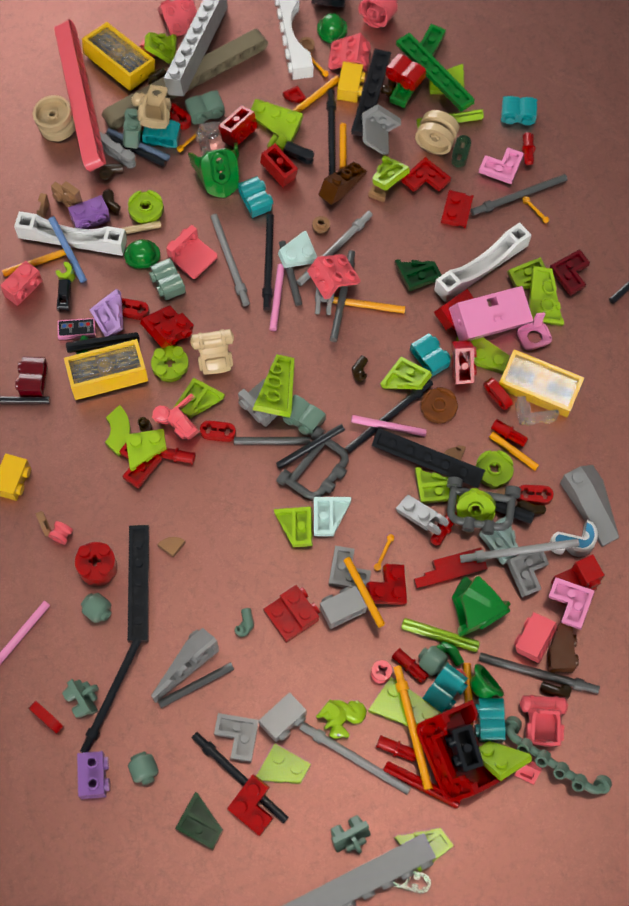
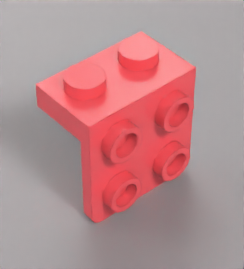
M166 0L161 2L158 8L159 14L164 17L170 36L175 34L177 37L187 33L197 13L193 0H174L171 2Z
M361 33L333 41L330 49L329 69H337L342 67L343 62L363 64V72H367L369 52L371 50L369 41Z
M193 225L184 229L180 236L172 240L166 248L168 258H171L172 262L192 279H196L218 258L216 252L198 239L197 228Z
M343 254L317 257L307 270L324 299H330L338 287L357 285L361 281L347 257Z

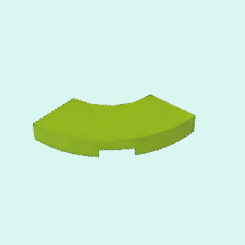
M119 405L106 417L111 431L108 439L105 441V444L118 456L121 455L119 451L126 443L125 435L130 434L128 416Z

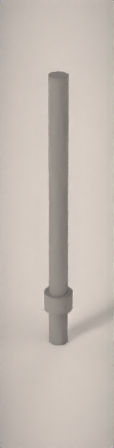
M367 211L360 219L357 218L352 223V227L322 256L335 254L357 231H360L365 226V223L373 214ZM306 271L296 281L297 284L302 286L310 278V275Z
M212 214L211 220L235 282L236 293L240 296L243 306H248L250 302L246 294V286L240 278L218 215Z
M564 540L486 552L478 550L475 553L460 555L461 563L471 561L479 563L485 562L486 559L579 547V540Z
M305 722L300 726L299 729L312 736L314 741L319 744L322 742L405 794H408L411 789L409 785L326 736L324 731L316 730Z

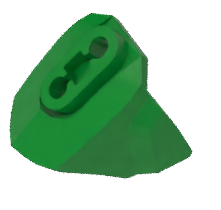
M234 143L233 150L222 148L207 151L202 157H198L192 152L188 153L191 166L196 170L208 194L226 198L236 191L239 183L238 143Z
M476 576L473 581L468 577H463L452 595L460 625L458 627L460 637L478 628L483 629L511 611L509 609L510 602L502 601L497 593L480 576Z

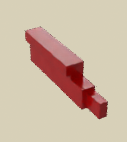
M482 548L433 560L432 565L435 570L425 572L424 576L415 578L416 589L487 570L486 562L477 563L476 561L461 563L460 555L475 553V551L482 550Z

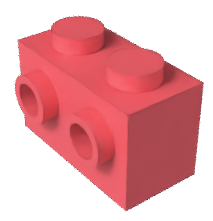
M25 260L0 287L4 296L18 306L43 281L39 270Z
M534 612L531 618L528 617L525 621V630L522 635L519 634L517 636L515 648L518 654L540 663L557 631L556 622Z

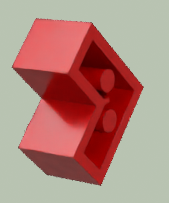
M592 554L576 561L571 569L555 575L551 583L553 585L556 577L596 591L605 574Z

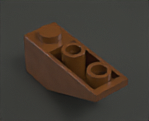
M350 163L324 178L318 196L333 205L341 200L366 175L367 170L358 163Z
M562 619L547 652L548 672L573 673L576 667L579 666L578 654H575L577 636L573 635V627L563 624Z

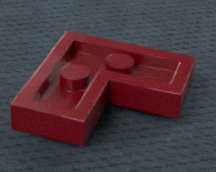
M579 249L550 265V268L553 270L554 276L571 296L585 288L586 283L577 272L588 267L590 261Z

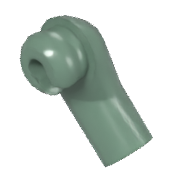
M251 608L241 610L243 621L239 626L235 627V633L240 637L248 635L254 627Z

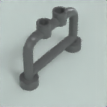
M319 426L313 432L310 439L315 440L325 434L326 431ZM330 439L311 450L293 473L284 469L276 482L282 486L285 484L289 485L308 499L314 500V497H321L325 492L330 494L336 486L333 483L336 478L341 480L347 472L345 467L349 461L348 453L342 446ZM327 445L341 456V461L322 482L320 488L315 492H311L296 482V480L322 447Z
M448 477L447 487L450 488L447 515L453 523L462 525L463 531L473 532L475 527L482 528V533L485 535H493L494 531H504L512 525L516 499L521 496L520 487L507 486L505 494L486 492L494 501L508 503L505 521L503 523H495L492 520L481 521L475 520L472 517H458L455 514L457 495H462L470 489L462 488L463 479Z

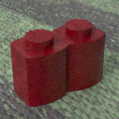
M23 356L22 361L18 363V373L20 375L19 379L15 381V389L18 390L20 396H43L48 367L45 357Z

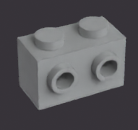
M348 586L342 589L338 595H329L323 598L320 603V610L329 628L332 629L366 613L367 606L357 587L351 588Z
M289 692L259 720V725L275 742L279 739L283 741L290 735L291 732L289 730L296 725L298 727L306 720L307 710Z

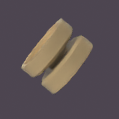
M51 95L44 97L35 105L33 110L34 121L44 138L50 141H62L73 134L76 129L71 106L65 98Z
M440 110L428 111L424 114L421 125L416 132V142L427 152L439 155L446 154L452 148L454 139L459 131V124L453 116Z

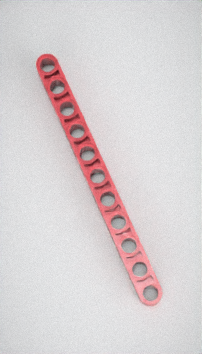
M68 19L55 26L54 30L82 161L85 168L92 172L105 165L106 159L77 30L74 23Z

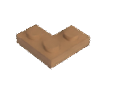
M55 181L51 185L54 199L58 202H63L67 208L82 202L80 190L69 182L65 181L60 185Z

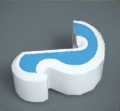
M587 520L583 527L582 537L556 532L550 542L578 539L579 547L565 549L573 556L583 557L594 548L598 539V531L594 523ZM565 549L551 551L555 554L563 555Z

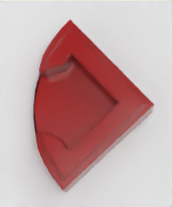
M298 85L283 92V97L293 103H301L306 99Z

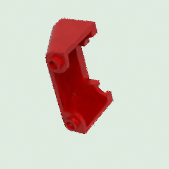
M473 700L421 721L416 726L417 736L441 793L449 802H456L474 796L501 782L484 766L460 772L452 764L451 756L453 754L451 748H448L445 736L448 734V729L463 724H470L477 720L478 712Z

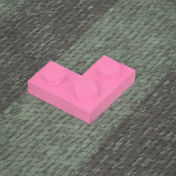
M507 147L502 161L485 155L479 168V173L512 184L524 153Z
M555 577L549 598L568 604L562 619L563 624L582 629L594 590Z

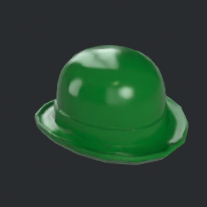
M329 13L319 21L317 25L318 35L327 43L344 38L347 33L346 21L335 13Z
M140 239L129 244L125 250L124 258L129 266L144 269L156 264L160 259L161 253L154 242Z
M476 664L474 667L475 674L470 680V687L474 694L479 698H492L494 695L504 696L503 689L483 665Z

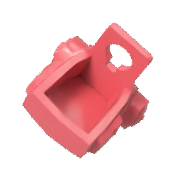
M192 393L172 410L161 405L153 410L152 418L155 422L170 424L175 428L174 432L181 439L190 440L200 432L181 410L195 398Z
M522 696L520 707L523 713H528L529 723H526V738L530 739L533 745L560 746L561 741L564 740V725L561 724V715H565L567 712L568 704L566 698L558 696Z

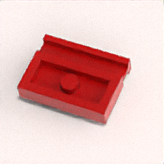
M449 190L441 223L453 226L460 225L466 228L474 195L468 196L466 193Z

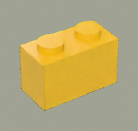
M343 62L337 88V100L357 103L358 96L362 95L363 90L361 82L365 81L366 72H363V64Z
M5 453L0 465L1 497L17 501L19 495H22L25 479L29 478L31 473V467L27 459Z

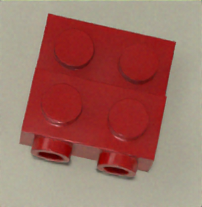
M171 305L142 318L140 324L162 349L169 345L173 346L183 338L190 337L194 324L184 313L178 314Z
M297 585L281 594L279 599L263 609L286 643L319 621L318 614L320 610L315 603H309L306 599L309 597L303 587L298 588Z

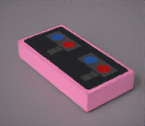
M94 318L57 321L59 340L79 339L82 335L88 338L96 337Z

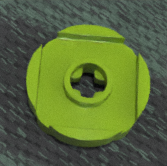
M152 190L135 192L128 200V211L131 218L143 224L158 220L164 211L161 196ZM142 205H149V208L143 209Z
M169 345L163 349L162 347L157 348L154 351L151 366L153 373L161 378V380L175 382L181 379L182 375L188 371L189 361L182 347ZM169 360L175 362L172 364V367H168V364L165 363Z
M488 450L477 459L476 467L486 470L481 483L491 489L505 486L513 476V460L503 451ZM497 465L499 467L498 472H492L490 466L495 467Z
M471 488L459 497L456 508L457 516L462 518L472 517L475 520L481 521L493 520L496 503L488 493L477 488ZM472 506H479L480 511H472Z

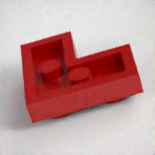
M424 157L410 170L409 174L402 178L401 182L413 192L425 182L440 192L451 182V177Z
M125 443L119 452L129 460L127 444ZM156 454L148 462L145 461L137 466V469L131 471L129 467L124 473L123 479L139 489L162 461V457Z
M385 564L383 566L384 582L366 583V588L375 604L405 605L407 603L404 565Z
M253 774L227 809L260 836L274 818L258 805L270 787Z

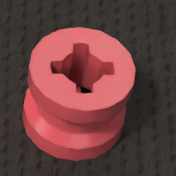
M56 521L54 530L48 536L55 542L65 545L68 541L67 537L72 534L73 529L62 522Z
M383 660L374 663L371 670V677L378 684L387 683L392 674L391 665Z

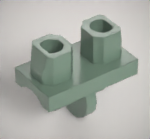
M71 679L67 682L68 687L62 694L68 702L75 698L78 701V704L72 708L75 717L81 718L87 714H95L98 709L93 701L98 699L95 695L99 690L98 686H90L88 681L82 683L81 680L74 681Z
M356 815L348 821L351 827L349 830L344 832L341 825L331 828L332 841L337 853L345 848L347 852L355 849L358 854L362 853L360 846L367 843L365 838L370 836L371 833L367 821L363 822Z

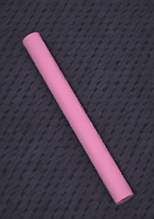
M282 264L277 266L269 328L271 331H276L284 276Z
M356 415L351 417L352 423L423 437L426 436V429Z
M46 601L42 602L0 652V665L50 607Z

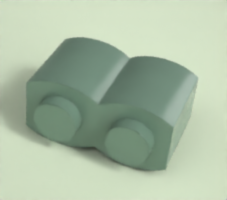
M217 90L185 100L186 109L191 117L192 124H203L208 119H218L225 114V108Z
M127 108L124 113L123 146L125 148L137 149L140 145L141 125L137 117L138 109Z
M171 258L150 266L151 272H149V276L153 283H157L156 289L160 297L163 296L167 301L186 293L185 285Z
M295 394L292 397V413L290 418L282 416L286 424L290 426L293 424L298 427L302 434L310 436L326 420V414L322 410Z

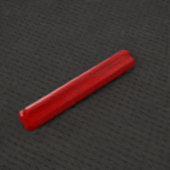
M390 761L384 767V771L454 808H458L462 801H447L443 797L439 786L431 783L432 789L424 790L420 776Z

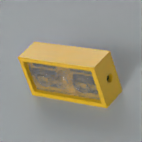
M108 22L82 38L83 54L129 91L149 78L151 73L155 72V59Z
M137 339L64 358L75 400L148 382L146 368Z
M514 349L499 384L511 395L568 417L584 377Z

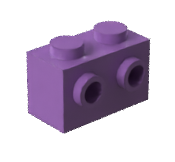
M102 195L68 207L75 228L90 229L111 221Z
M103 751L77 753L78 796L81 799L107 797L106 791H110V780L106 778V770H109V757H105Z

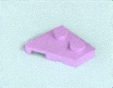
M115 289L89 309L105 337L114 336L123 330L122 297L120 290Z

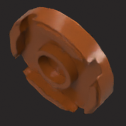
M443 387L428 390L423 395L420 404L424 417L436 424L451 421L458 410L455 394Z

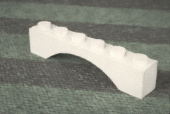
M274 0L275 6L279 7L277 9V17L281 19V22H279L280 32H284L282 36L283 46L287 47L285 49V57L289 59V63H287L288 72L292 73L293 80L313 77L311 53L297 41L292 30V22L299 11V0Z
M19 211L14 226L18 238L61 245L49 220L37 214ZM59 224L71 247L121 256L124 254L127 243L125 229L109 226L97 229H79Z
M519 222L506 231L498 241L479 257L462 267L451 269L437 278L434 291L445 303L525 249L529 245L531 234Z

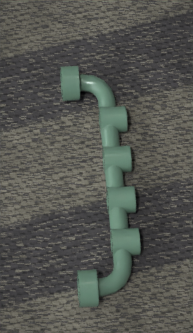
M509 716L506 719L505 729L507 736L513 743L518 745L517 750L530 753L536 757L535 763L541 768L547 765L554 769L553 774L557 779L568 778L572 781V788L577 792L586 790L597 795L606 794L610 791L612 781L608 776H597L592 785L587 781L585 775L575 774L569 770V766L565 762H557L551 758V754L548 751H540L534 747L530 739L519 737L517 733L522 727V722L518 717Z

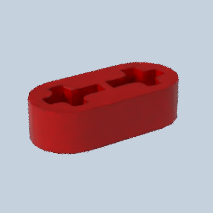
M171 103V109L169 110L170 120L179 122L181 130L190 128V115L176 104Z
M122 298V306L126 305V308L122 310L123 317L141 320L149 315L147 303ZM141 308H144V311L138 313Z
M491 377L483 383L485 390L501 409L507 410L513 405L511 397L494 378Z
M205 421L200 426V434L207 440L230 442L236 437V428L232 423ZM208 427H211L210 433H206ZM226 429H230L231 433H229V435L226 436Z
M522 485L520 486L521 496L517 500L518 502L525 500L534 505H547L552 501L554 493L549 486ZM523 491H526L528 494L527 498H524ZM542 492H545L547 495L546 499H543Z
M36 700L28 708L54 733L57 734L64 727Z

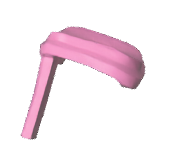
M545 312L537 313L532 323L521 326L517 330V335L525 350L538 349L552 342V336L548 327L543 323ZM531 331L539 332L542 337L541 341L538 343L530 342L527 337L528 333Z

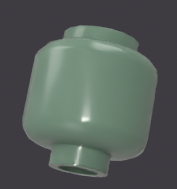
M100 593L88 594L81 603L82 613L94 623L106 621L112 613L110 611L112 606L110 601Z
M431 646L429 649L425 647L418 655L420 658L419 667L430 676L439 675L449 663L447 662L448 656L436 646Z
M141 752L132 756L128 768L133 781L136 783L142 782L143 785L155 781L154 777L158 774L159 770L153 755Z

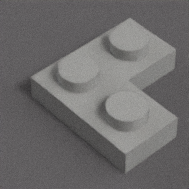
M335 546L329 579L330 586L342 588L356 586L343 561L347 557H350L353 561L355 549ZM356 568L366 586V583L370 581L371 570Z
M544 551L522 554L506 561L522 597L541 590L534 571L549 565Z
M218 713L214 735L234 738L231 759L252 762L259 720Z

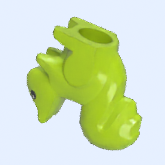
M330 699L316 717H324L327 720L324 729L332 727L329 733L331 738H348L350 734L342 726L347 720L352 724H359L365 719L367 711L364 704L357 700H351L347 704L341 700Z

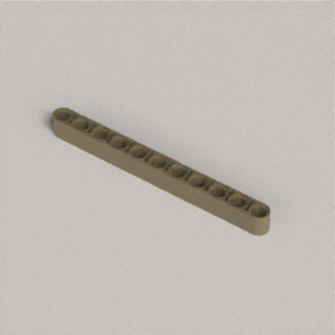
M253 29L204 55L187 91L260 53L267 47L268 41L258 29ZM164 77L150 84L166 87ZM150 85L140 89L136 93L147 94ZM159 90L153 91L155 96L162 93ZM134 93L103 110L102 117L111 129L116 130L124 125V113L127 108L138 109V107L132 104ZM166 93L165 97L170 98V100H172L178 96L168 95V93Z

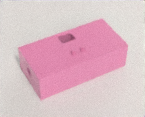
M523 286L458 302L449 308L459 341L478 339L518 328L533 321Z

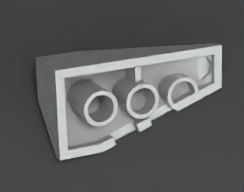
M593 465L580 466L565 474L560 484L585 522L589 520L596 526L598 531L597 540L603 547L618 539L619 535L604 481Z
M204 628L199 631L195 630L189 635V639L151 696L155 703L219 652L217 640Z

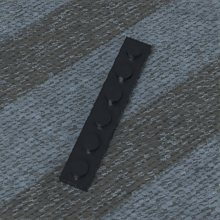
M374 50L352 126V135L363 137L362 113L378 104L386 75V67L389 65L391 52Z
M378 428L371 445L446 476L459 477L463 479L464 483L479 488L486 471L381 428Z
M129 525L128 643L133 642L134 638L142 642H149V525Z

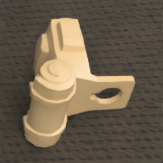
M150 85L147 94L134 93L132 104L138 107L137 117L140 125L152 129H165L170 120L169 110L171 109L170 98L165 97L168 91L167 87ZM159 90L162 93L155 96L153 91Z
M220 329L219 331L207 333L200 332L192 335L190 343L194 350H199L198 362L200 371H203V374H218L231 370L233 360L231 352L228 351V345L233 343L234 334L230 329Z

